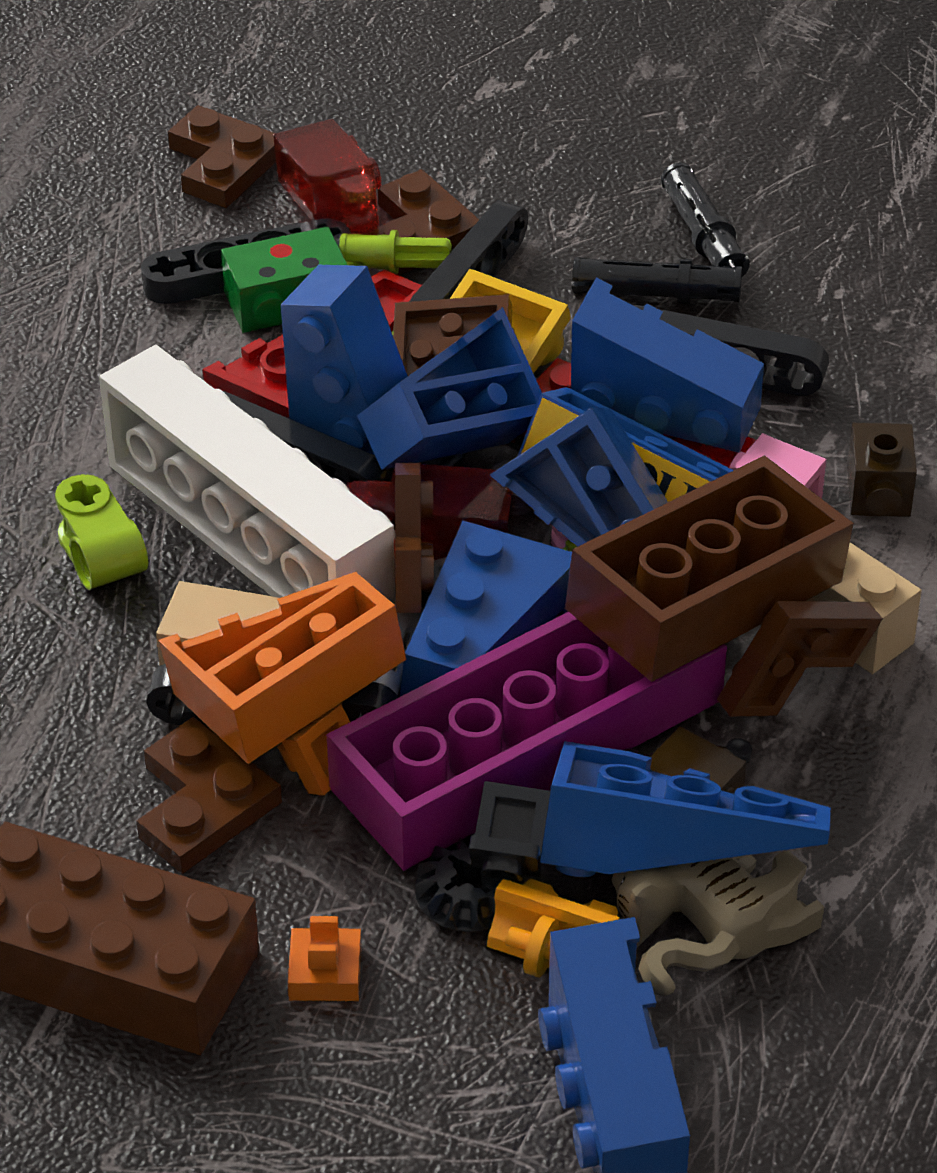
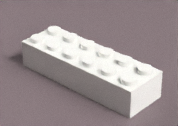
M158 345L148 348L99 376L109 466L270 596L281 598L357 572L395 605L394 525L383 512L373 510L353 495L342 481L336 478L332 479L311 463L301 450L290 447L273 434L263 421L258 418H252L232 403L222 390L211 387L194 374L184 361L176 360Z

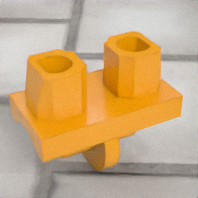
M531 878L524 884L503 879L495 890V914L488 935L487 947L524 959V973L540 978L550 963V932L620 920V917H618L616 906L594 899L590 903L582 905L559 897L552 885Z

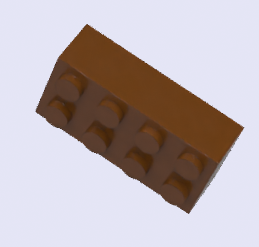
M764 455L572 549L565 609L648 680L653 682L761 625L764 616L772 609L776 601H806L841 583L854 523Z
M4 821L0 827V991L201 1056L260 951L255 898Z

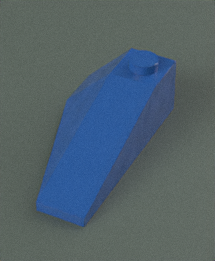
M564 741L551 785L540 863L555 865L559 872L566 875L589 877L593 876L596 872L614 874L828 844L830 834L831 807L755 786L737 788L733 794L722 791L717 783L710 780L709 773L689 768L684 771V775L668 776L650 770L651 757L629 751Z

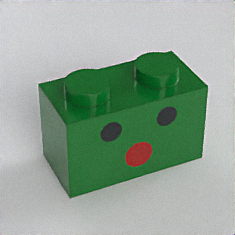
M329 227L221 249L224 293L242 333L282 325L281 304L318 265H347Z

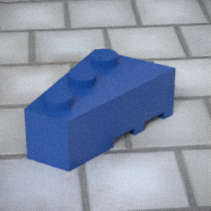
M318 265L281 304L289 419L374 455L357 415L408 377L368 267Z
M596 277L572 320L571 389L658 433L739 453L761 408L764 363L698 329L692 336L660 319L663 311L647 303L644 309L641 310L610 294L612 285Z
M502 307L394 386L357 415L381 470L394 468L395 463H418L508 444L528 429L542 391Z
M611 408L588 409L490 474L503 487H508L535 510L534 514L547 525L554 526L577 547L668 503Z
M462 521L405 651L406 660L403 662L400 697L553 620L558 614L563 615L567 613L565 604L572 552Z
M635 917L550 932L549 1007L538 1010L539 1028L545 1050H557L561 1065H556L555 1067L556 1085L563 1109L574 1107L579 1123L573 1125V1140L581 1169L592 1167L594 1173H687L690 1134L668 1046L660 1048L647 1008L655 1007L657 1002L651 981L638 983L635 974L637 942L640 940Z

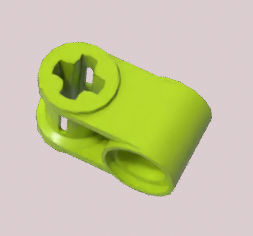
M81 474L71 476L57 486L55 501L58 510L63 516V521L58 528V539L60 545L71 559L77 575L86 589L91 590L148 569V554L142 535L133 520L127 517L109 489L108 484L103 479L94 475Z

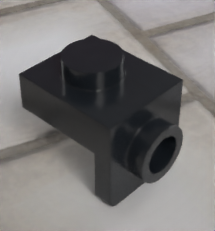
M485 781L475 835H471L468 849L472 867L482 868L481 873L484 876L498 881L506 879L512 882H519L522 880L523 875L540 877L542 866L540 859L550 791Z

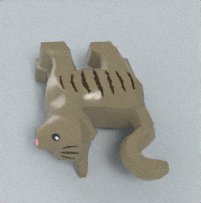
M787 850L778 853L774 857L769 873L756 878L750 875L756 867V859L752 855L614 873L611 880L617 891V909L624 919L635 917L640 935L637 947L659 928L673 912H682L708 942V944H702L679 938L657 942L641 957L638 969L643 981H651L655 994L668 996L674 993L676 986L667 973V967L678 966L689 970L708 972L723 967L732 959H747L764 949L790 944L821 928L824 906L818 900L809 905L797 900L798 885L806 873L807 866Z

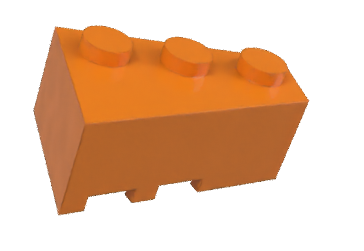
M357 572L278 598L279 608L243 621H241L238 613L218 619L220 629L181 642L178 633L158 640L173 693L247 764L406 660L395 605Z

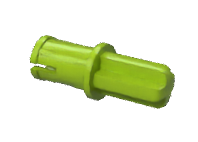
M391 230L390 235L342 233L339 243V249L347 265L367 266L368 269H385L394 274H398L399 268H438L452 252L451 242L447 238L399 237L398 230Z

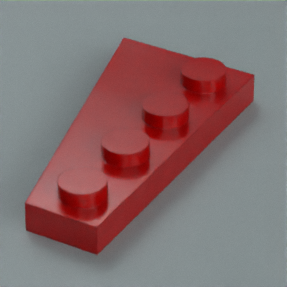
M384 269L371 276L392 332L394 328L395 303L409 302L422 285ZM283 334L268 343L258 338L241 348L242 357L226 366L218 360L202 369L203 380L214 389L228 392L289 418Z

